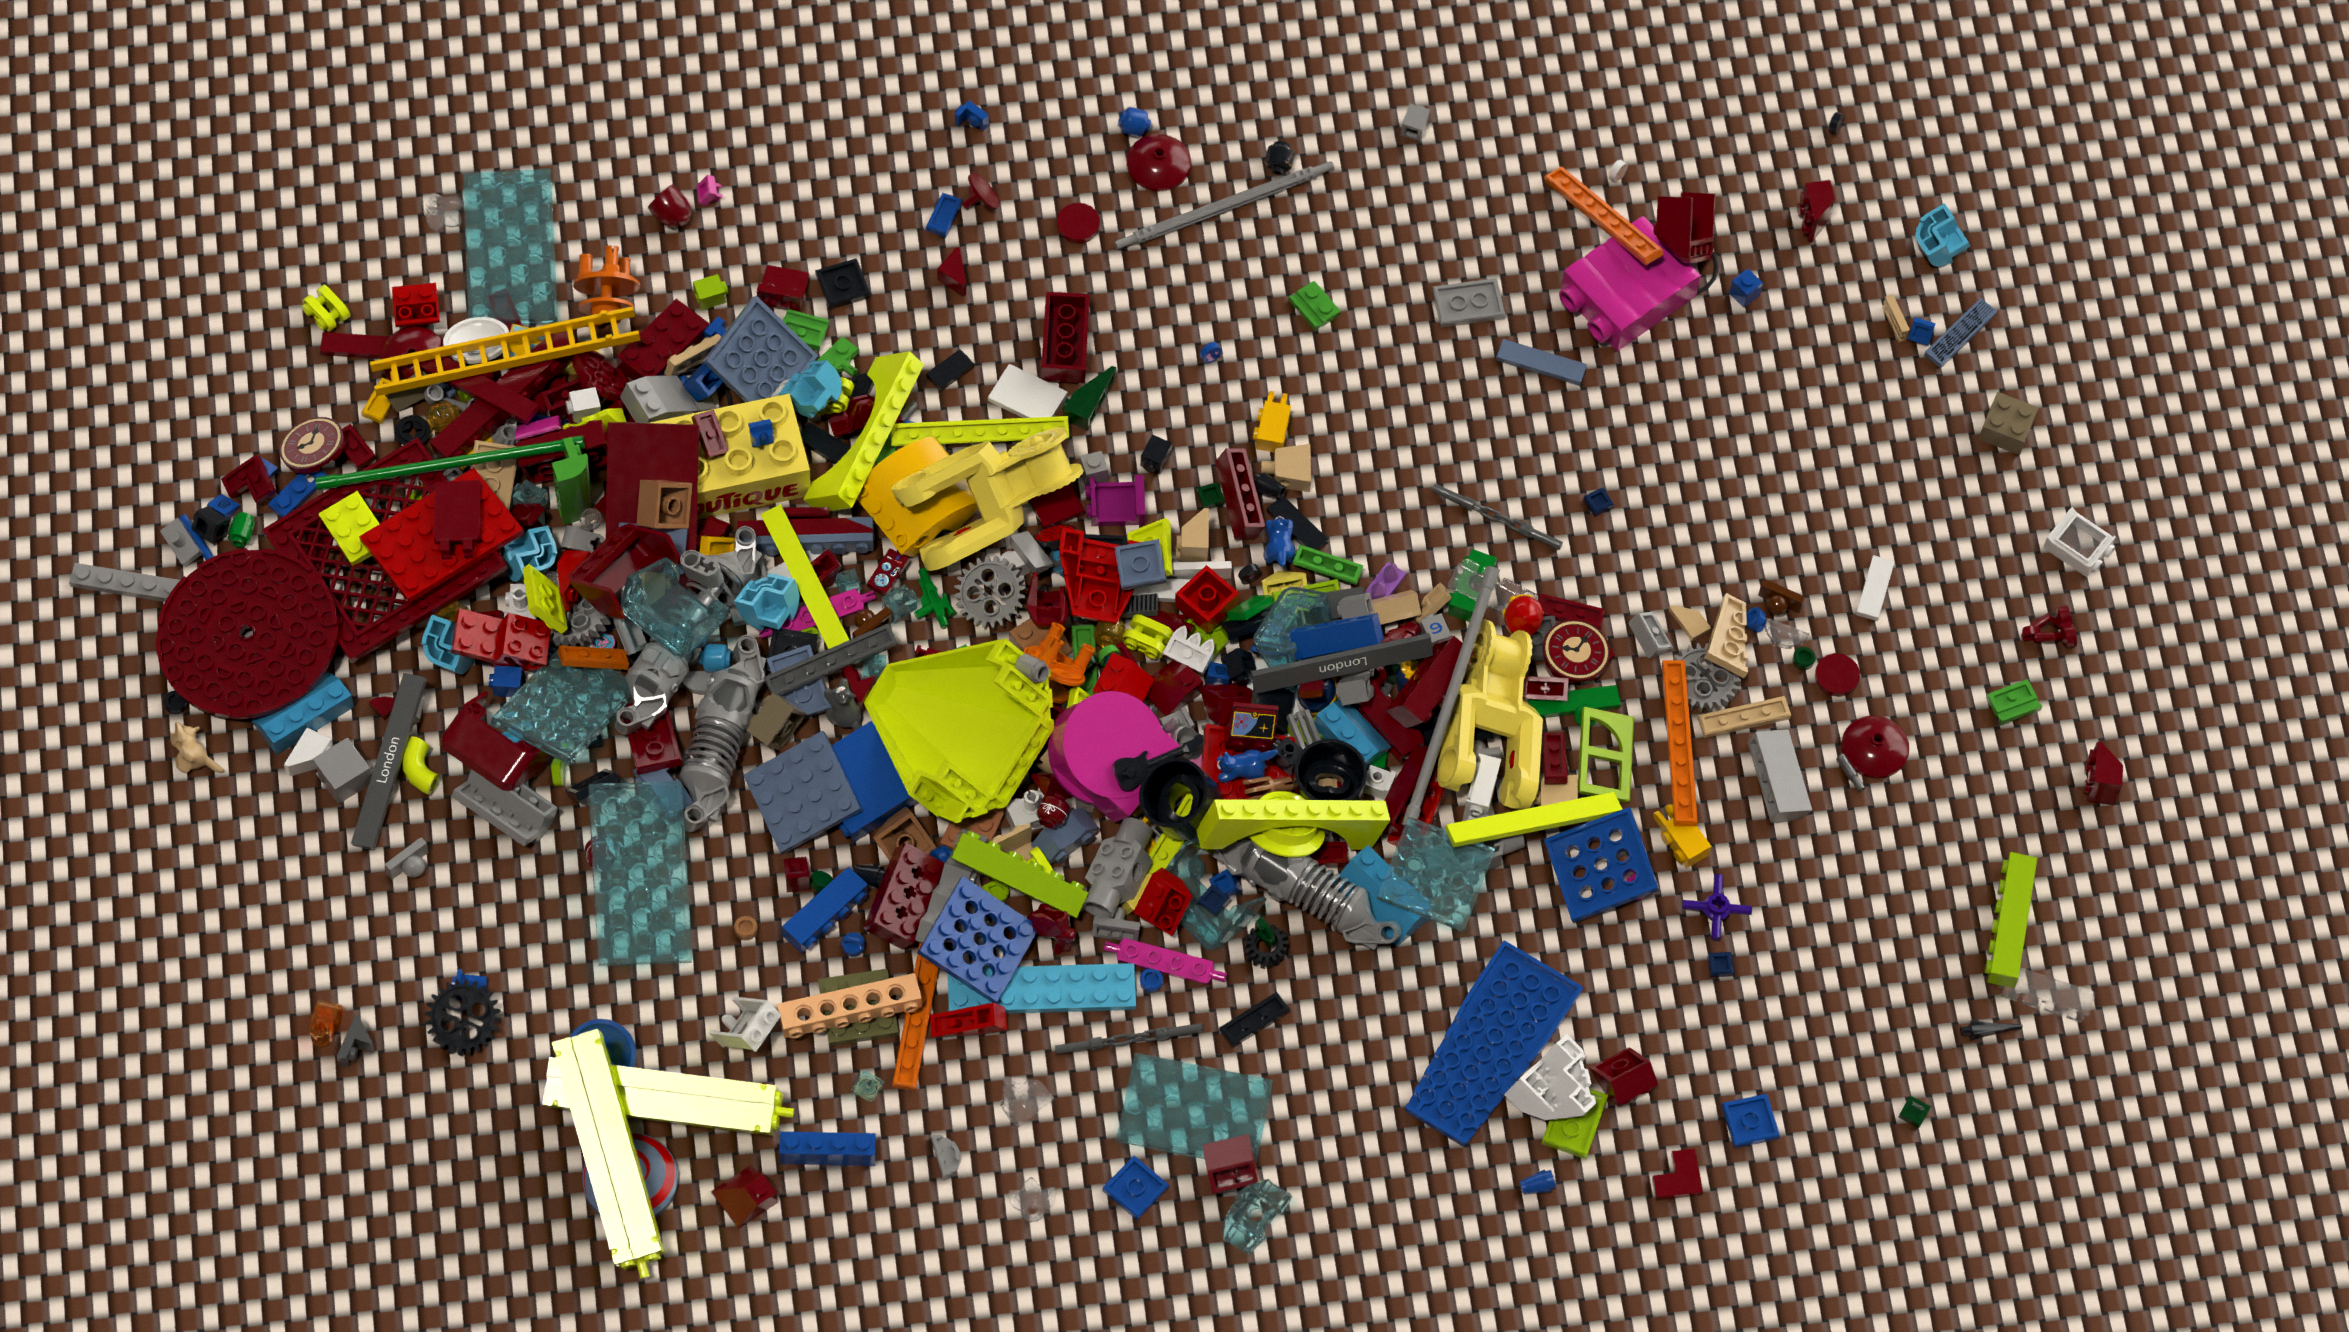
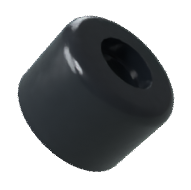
M1337 739L1315 741L1305 747L1296 760L1292 793L1302 796L1305 800L1362 801L1367 779L1365 760L1360 752L1347 742ZM1321 777H1332L1337 779L1342 786L1339 788L1332 786L1323 787L1319 786L1316 780Z
M1171 758L1155 765L1146 774L1139 791L1140 807L1146 818L1167 836L1177 840L1198 838L1197 829L1215 799L1222 800L1221 791L1217 783L1197 764L1184 758ZM1191 791L1193 799L1189 814L1184 817L1178 816L1174 811L1176 801L1181 795Z

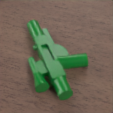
M921 568L918 570L920 576L918 583L923 592L921 597L922 608L916 610L914 615L919 620L934 612L941 629H946L949 627V623L944 610L947 609L948 617H953L957 613L951 606L946 593H943V598L939 599L936 591L937 588L931 581L926 568Z

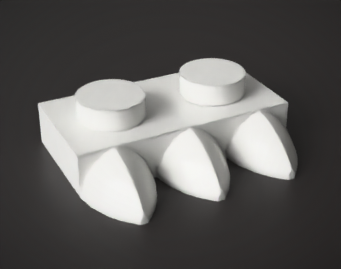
M1182 626L1173 633L1162 654L1176 662L1188 665L1192 670L1204 675L1214 656L1213 639L1204 642L1199 647L1201 642L1200 633L1197 632L1186 640L1187 628Z

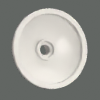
M469 318L455 324L446 332L443 345L447 346L509 333V330L504 323L493 318ZM501 345L485 348L487 362L503 353ZM479 350L463 353L465 364L482 363ZM457 354L449 356L453 360L458 361Z

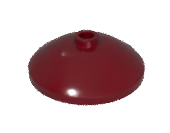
M1152 134L1140 138L1131 146L1127 154L1126 166L1130 177L1139 186L1151 191H1167L1178 187L1186 180L1191 169V156L1186 146L1178 139L1165 134Z
M419 326L406 327L396 331L388 338L382 348L381 359L409 354L412 351L419 352L444 346L443 341L430 329ZM413 364L397 367L399 380L408 379L415 374ZM384 369L385 376L391 381L390 371L392 369Z
M1864 716L1856 719L1846 728L1841 740V752L1846 755L1858 774L1868 778L1880 779L1890 777L1902 769L1909 755V741L1905 732L1894 721L1882 716ZM1874 738H1879L1881 742H1876Z

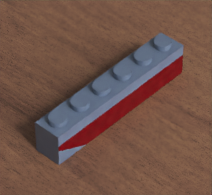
M873 517L789 519L804 551H810L814 555L822 554L828 548L836 554L874 551ZM764 520L737 521V530L743 526L751 527L756 534V550L761 552L762 555L776 556L780 554ZM740 538L742 542H749L747 538Z

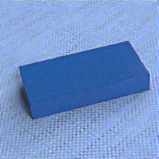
M942 192L926 225V231L946 238L962 206L963 199Z

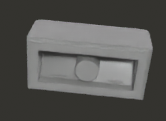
M1028 531L1010 536L1009 544L1032 573L1038 572L1040 574L1054 566L1053 562Z
M1653 612L1637 613L1629 621V626L1647 658H1654L1673 649Z

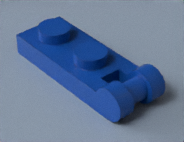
M323 471L307 474L299 473L268 503L269 509L282 518L299 508L317 491L316 477L327 476V474ZM313 477L314 480L310 483L307 479Z

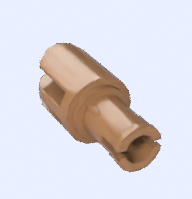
M1270 776L1242 781L1243 785L1260 783L1259 787L1245 789V794L1262 792L1261 796L1247 798L1246 800H1260L1261 797L1271 792L1293 790V784L1284 785L1293 782L1290 776L1274 780Z

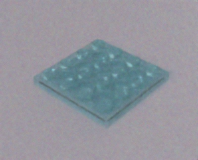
M1408 816L1377 900L1464 932L1495 849L1481 843L1453 847L1446 830Z

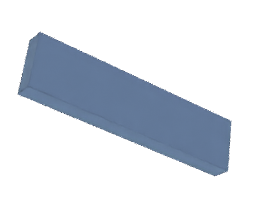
M1506 339L1502 340L1496 361L1578 386L1581 385L1587 367L1585 363Z

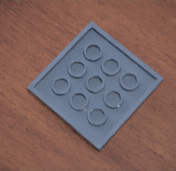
M754 296L706 356L703 363L746 403L770 398L783 380L790 379L796 372L800 375L809 368V363L815 361L818 355L757 296Z
M823 730L743 774L775 844L782 855L863 811Z

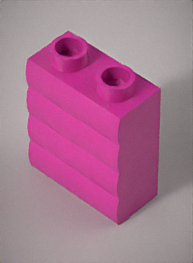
M1644 216L1631 224L1662 248V256L1645 265L1611 237L1604 244L1593 249L1585 257L1579 259L1564 271L1559 292L1560 300L1568 311L1572 313L1579 311L1588 320L1587 325L1591 335L1600 343L1607 341L1616 351L1625 347L1695 298L1701 275L1689 263L1681 262L1658 240L1657 235H1654L1653 232L1654 226Z

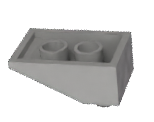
M677 375L645 376L628 382L620 396L636 423H650L699 412Z

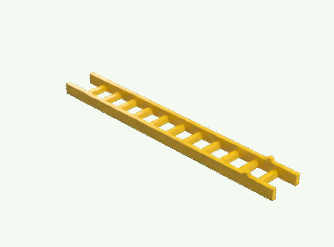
M632 306L609 312L603 310L599 314L371 361L372 372L392 369L390 371L392 382L374 386L377 396L641 341L638 330L619 334L617 320L635 317L634 308ZM611 322L614 336L608 334L604 338L597 339L594 325ZM589 326L592 340L575 344L573 330ZM567 331L570 345L553 348L551 334ZM545 336L548 349L531 353L528 339ZM523 340L525 354L509 357L507 344ZM501 345L504 359L487 362L485 348ZM479 350L482 363L466 367L463 353ZM457 354L460 368L443 371L441 357ZM435 359L438 373L422 376L419 362ZM413 364L416 377L399 380L397 367Z

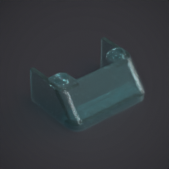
M1195 838L1184 842L1165 869L1181 878L1193 896L1180 923L1205 949L1214 950L1221 947L1245 928L1267 899L1263 896L1235 905L1229 911L1224 907L1216 917L1200 906L1197 901L1206 892L1207 888L1199 881L1204 874L1205 866L1203 861L1196 855L1201 847L1199 839Z

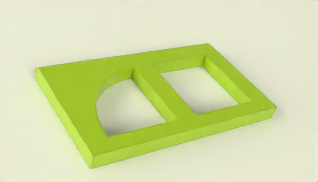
M1588 707L1582 709L1578 793L1595 796L1614 792L1618 801L1630 802L1634 717ZM1590 720L1602 724L1612 732L1619 744L1620 752L1589 746ZM1588 757L1620 763L1618 790L1587 784Z

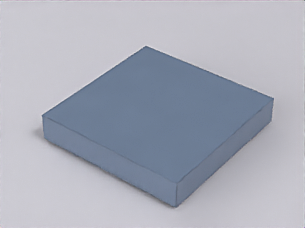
M1159 539L1114 547L1122 591L1167 583Z

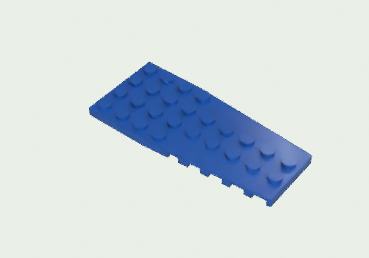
M1504 940L1468 992L1442 1043L1438 1046L1432 1061L1427 1066L1408 1104H1406L1405 1112L1461 1146H1466L1503 1100L1504 1094L1520 1079L1548 1044L1582 993L1584 987Z

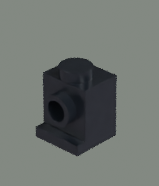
M207 506L196 511L193 516L194 521L191 529L212 543L226 537L231 518L228 516L224 517Z
M1236 648L1221 657V662L1226 663L1227 674L1230 680L1236 681L1238 686H1245L1252 680L1251 671L1256 670L1251 652Z
M1286 736L1283 741L1277 739L1270 750L1276 749L1278 754L1269 760L1291 776L1294 773L1296 760L1303 749Z

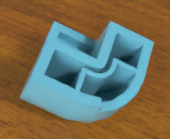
M1945 203L1919 219L1920 223L1916 228L1915 236L1920 248L1933 266L1940 267L1952 263V257L1970 247L1968 240L1959 229L1954 216Z
M827 360L810 362L809 368L800 375L796 372L778 394L780 396L790 393L793 408L801 415L813 418L818 411L825 408L827 401H837L841 394L842 383L840 375Z
M549 526L529 529L523 538L515 539L501 547L508 567L506 573L514 582L524 580L522 569L528 564L542 574L546 573L554 564L557 555L556 544Z
M768 574L767 577L755 582L750 580L734 602L740 616L754 628L762 631L767 626L779 630L786 619L793 620L799 605V590L795 579L777 574Z
M431 615L421 643L424 654L428 658L427 660L457 674H464L471 667L474 658L451 653L455 623Z

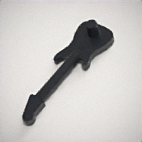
M1196 735L1194 739L1183 743L1182 746L1148 760L1146 759L1148 751L1141 752L1135 758L1125 757L1115 760L1113 771L1119 787L1123 791L1132 790L1158 763L1185 754L1191 755L1203 742L1204 737Z

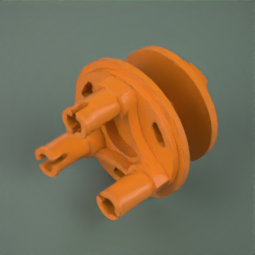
M612 245L605 246V264L601 270L592 272L593 256L591 254L579 255L578 278L573 282V287L580 293L598 296L597 298L581 301L578 304V310L581 313L590 316L599 314L603 310L609 312L632 306L634 308V305L627 300L612 298L630 295L640 289L639 281L630 275L631 259L628 257L618 258V246H613V249Z
M1053 622L1045 639H1042L1039 645L1026 647L1023 653L1044 661L1049 669H1051V676L1048 677L1049 688L1052 689L1053 703L1064 704L1068 702L1069 692L1061 684L1069 686L1083 685L1085 681L1084 672L1095 648L1084 643L1076 659H1070L1060 652L1064 644L1060 638L1065 631V627Z

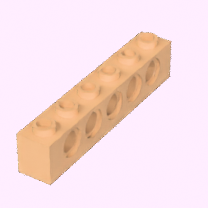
M912 973L777 1004V1009L781 1014L779 1020L784 1038L790 1037L795 1039L806 1033H821L833 1027L844 1028L850 1023H866L873 1018H888L899 1012L911 1013L922 1007V998L916 975ZM893 995H899L902 998L899 1000H893L890 997ZM870 1000H876L879 1002L876 1005L868 1004ZM848 1005H853L856 1007L854 1010L845 1009V1007ZM825 1010H830L833 1012L831 1015L828 1016L822 1014V1012ZM803 1015L810 1017L806 1021L798 1019L800 1016Z

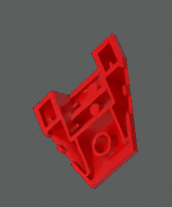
M1062 527L1059 554L1071 615L1073 617L1117 624L1135 590L1122 591L1114 547L1122 545L1085 539L1084 531ZM1128 540V542H1127L1126 545H1128V544H1134V543H1139V542H1138V541H1133V540Z

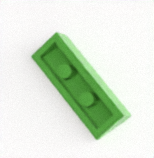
M1299 545L1292 563L1355 585L1358 583L1363 571V565L1303 545Z

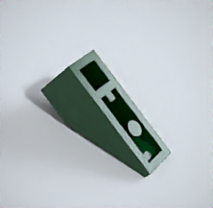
M1111 366L1074 391L1070 399L1065 400L1062 411H1064V416H1068L1069 423L1085 430L1089 429L1116 379V367Z

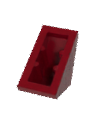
M956 247L937 268V280L959 295L966 296V279L961 249Z
M828 548L811 562L823 589L833 586L842 566L831 550Z
M807 858L783 859L787 893L810 890Z

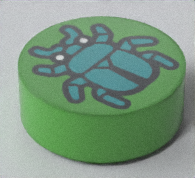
M1115 645L1105 646L1099 651L1097 658L1102 666H1106L1112 652L1117 655L1121 654Z

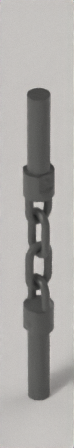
M1436 483L1431 490L1460 504L1461 507L1469 511L1475 510L1492 521H1499L1508 525L1510 529L1528 538L1530 536L1558 550L1562 547V541L1534 529L1533 526L1525 522L1510 519L1489 506H1482L1476 503L1475 499L1468 496L1464 497ZM1486 509L1496 513L1494 517L1485 514ZM1514 522L1520 524L1519 529L1513 527Z
M1202 1023L1172 1028L1161 1027L1146 1030L1143 1033L1119 1034L1103 1039L1101 1037L1089 1038L1087 1041L1055 1045V1052L1057 1055L1090 1049L1091 1051L1101 1050L1106 1046H1123L1139 1041L1167 1040L1169 1037L1203 1032ZM1155 1033V1037L1148 1038V1034ZM1126 1037V1042L1116 1043V1038Z

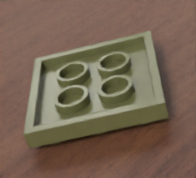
M887 969L818 979L820 994L886 980L889 979ZM870 1000L868 1002L869 1005H876L879 1003L876 1000ZM853 1005L845 1007L846 1010H854L856 1008ZM830 1010L823 1011V1014L825 1016L831 1015L833 1013ZM896 1014L888 1018H873L866 1023H850L844 1028L833 1027L826 1029L829 1047L899 1036Z

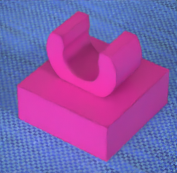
M706 175L697 185L700 205L707 206L712 200L719 201L723 197V194L717 193L722 186L719 183H715V176Z

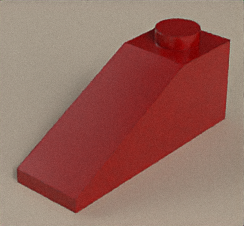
M996 1003L930 1015L932 1038L982 1035L1007 1030L1005 1007Z

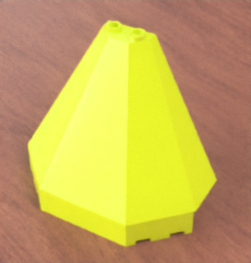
M1006 638L887 664L864 701V705L908 794L937 817L940 816L954 823L961 822V819L967 817L973 818L988 813V810L1006 807L1054 730V720L1051 719L1050 708L1053 707L1052 689L1049 688L1048 677L1051 676V669H1049V675L1045 681L1035 683L1029 680L1015 668L1016 660L1025 653Z

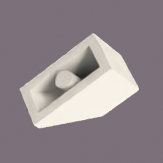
M596 387L569 392V401L565 402L567 413L572 414L575 423L582 422V418L600 412L601 409Z
M306 728L284 764L286 775L294 776L317 769L312 759L333 747L331 738Z

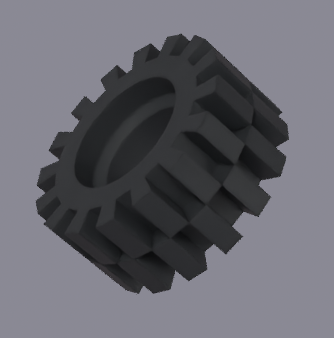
M1272 924L1271 930L1276 939L1274 943L1275 949L1270 953H1264L1257 947L1258 942L1262 939L1254 932L1255 929L1252 928L1250 934L1246 937L1245 954L1248 955V960L1250 962L1253 960V965L1256 967L1258 964H1261L1260 968L1262 969L1265 968V965H1268V969L1273 968V964L1276 966L1280 965V961L1283 962L1287 952L1288 940H1286V934H1282L1280 927L1276 930V925Z

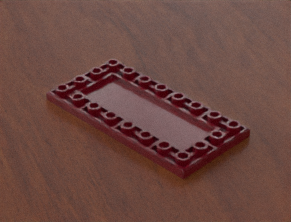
M608 422L605 540L619 528V522L637 524L640 480L692 483L686 551H697L699 424ZM685 572L684 574L668 573V577L672 578L671 591H667V596L656 605H679L677 601L678 596H687L695 600V597L688 592L686 584L688 582L696 583V581L689 579ZM638 579L623 602L619 601V604H625L626 602L636 604ZM690 586V588L696 593V587ZM681 600L686 606L692 605V603L686 600Z

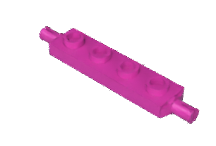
M855 588L829 597V600L838 618L842 619L864 609V603L876 600V596L873 590L860 595ZM803 606L797 609L793 620L786 619L780 628L801 631L809 627L816 628L817 625L807 606ZM767 627L762 631L758 630L760 638L763 639L771 636L773 628Z
M1123 938L1119 945L1106 941L1103 949L1104 951L1116 953L1117 962L1125 964L1134 963L1136 967L1155 969L1162 974L1208 985L1211 979L1225 983L1227 973L1214 970L1213 961Z

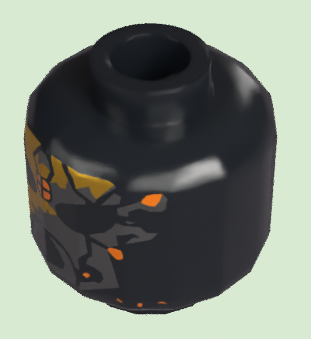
M1275 141L1274 144L1268 147L1265 164L1271 169L1272 173L1283 175L1284 172L1292 169L1295 151L1291 148V144Z

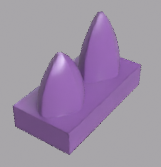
M1387 562L1364 593L1370 592L1371 600L1393 595L1405 579L1406 573L1399 569L1395 563Z

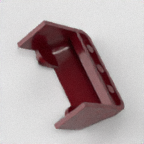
M1681 192V197L1658 196L1657 222L1654 223L1653 227L1654 235H1657L1658 240L1683 263H1696L1712 258L1716 193Z
M625 524L616 529L569 574L568 579L573 588L599 613L624 619L626 616L615 593L639 570L655 571L660 568L664 561L681 565V557L669 534L633 524Z
M484 691L463 705L443 733L440 746L447 753L499 789L512 791L547 768L557 740L553 738L539 746L531 739H523L515 743L482 720L486 713L484 705L489 694Z

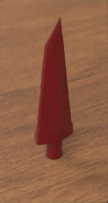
M1158 610V616H1147V618L1166 625L1173 632L1182 626H1186L1189 633H1193L1195 629L1194 624L1186 622L1188 616Z

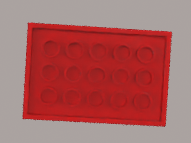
M475 468L452 480L481 481V541L474 542V558H464L463 542L451 543V559L441 558L440 544H435L434 542L435 491L359 536L360 542L408 603L413 602L524 534L523 528Z

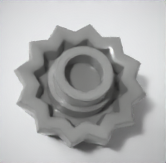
M505 424L499 427L491 437L493 443L516 446L515 443L519 442L515 439L517 427L512 424Z

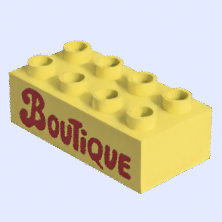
M790 393L712 409L715 411L729 450L724 455L706 459L699 441L697 520L805 497L808 489L811 487L810 468ZM703 412L650 423L693 424L691 417ZM770 419L774 443L752 447L748 423Z

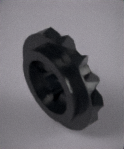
M406 416L395 426V437L398 443L400 442L405 445L418 437L424 445V442L429 440L430 425L420 416ZM411 426H413L415 431L417 432L415 433L414 438H412L410 435V429H412Z

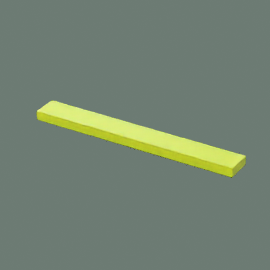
M1068 416L894 424L890 432L891 446H906L914 441L932 436L940 444L1022 441L1031 435H1036L1038 432L1057 427L1066 428L1068 433L1066 439H1069Z
M781 504L760 514L792 578L795 579L798 590L828 649L849 641Z
M1610 792L1446 825L1445 830L1452 846L1459 847L1596 820L1622 810V807L1615 793Z

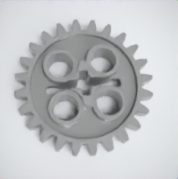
M986 556L985 562L977 558L976 566L969 562L970 570L962 569L965 576L957 577L962 583L961 585L954 586L960 591L954 597L961 599V601L956 603V606L964 607L960 614H968L966 620L971 622L974 619V625L977 627L981 622L984 629H987L989 623L993 629H996L998 622L1002 627H1005L1004 620L1007 619L1012 623L1011 615L1019 616L1017 608H1024L1020 601L1027 599L1022 592L1027 591L1028 588L1021 586V584L1026 580L1023 577H1019L1022 573L1019 569L1013 571L1016 566L1015 564L1011 563L1007 566L1008 560L1005 558L1001 562L998 556H995L993 561H991L989 556ZM994 572L993 580L986 582V574ZM976 580H980L984 585L993 590L995 594L1006 602V605H1002L989 595L988 592L976 584ZM1010 585L1011 592L1003 596L1002 589ZM979 589V597L974 600L971 599L972 591ZM991 603H996L997 609L995 612L988 613V606Z
M580 594L570 611H565L568 629L562 634L555 629H551L550 642L554 641L556 646L560 644L562 646H568V644L576 646V643H579L581 647L586 640L592 643L593 636L600 637L599 631L606 632L604 625H610L609 618L612 617L599 613Z
M1697 643L1696 649L1688 645L1687 652L1681 649L1679 656L1674 655L1673 660H1685L1686 674L1692 676V678L1686 677L1688 703L1691 704V711L1696 706L1699 713L1702 712L1703 708H1707V711L1710 713L1712 707L1719 711L1721 704L1727 707L1729 700L1733 701L1735 694H1738V686H1740L1741 682L1740 676L1704 658L1708 643H1706L1705 648H1701L1700 644ZM1701 662H1707L1709 666H1705ZM1716 678H1721L1724 682H1719ZM1704 690L1707 692V694H1701L1698 691Z

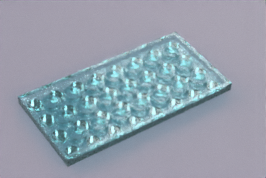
M551 168L463 173L468 318L489 317L499 320L504 324H517L516 321H520L522 324L558 322Z
M682 782L589 784L588 796L598 966L692 963Z

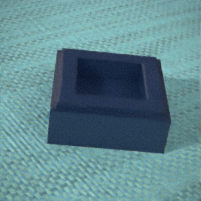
M1603 487L1585 495L1583 498L1594 517L1614 508L1613 501Z
M1211 884L1197 902L1216 917L1230 901V897Z
M1731 952L1708 953L1710 978L1733 976Z

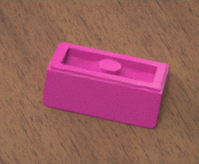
M557 415L518 426L515 432V439L521 442L526 438L540 437L548 432L562 431L563 427L560 416Z

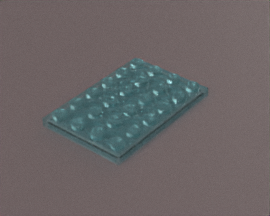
M557 650L547 660L546 666L540 667L492 716L491 724L570 765L616 717L617 712L632 700V696L624 675L612 669L562 666Z
M1135 1053L1116 1142L1205 1159L1203 1144L1249 1133L1257 1163L1273 1080Z

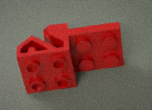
M459 608L456 611L451 653L492 663L491 667L493 668L494 666L515 667L517 663L524 671L542 670L547 664L551 629L544 621L508 613L503 619Z

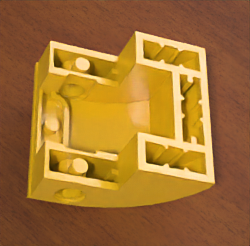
M933 436L914 441L900 448L873 467L857 497V500L869 515L873 517V520L901 555L915 557L920 552L919 549L932 541L943 529L958 530L978 510L965 479L910 507H906L903 503L899 504L895 499L891 487L896 482L949 456Z

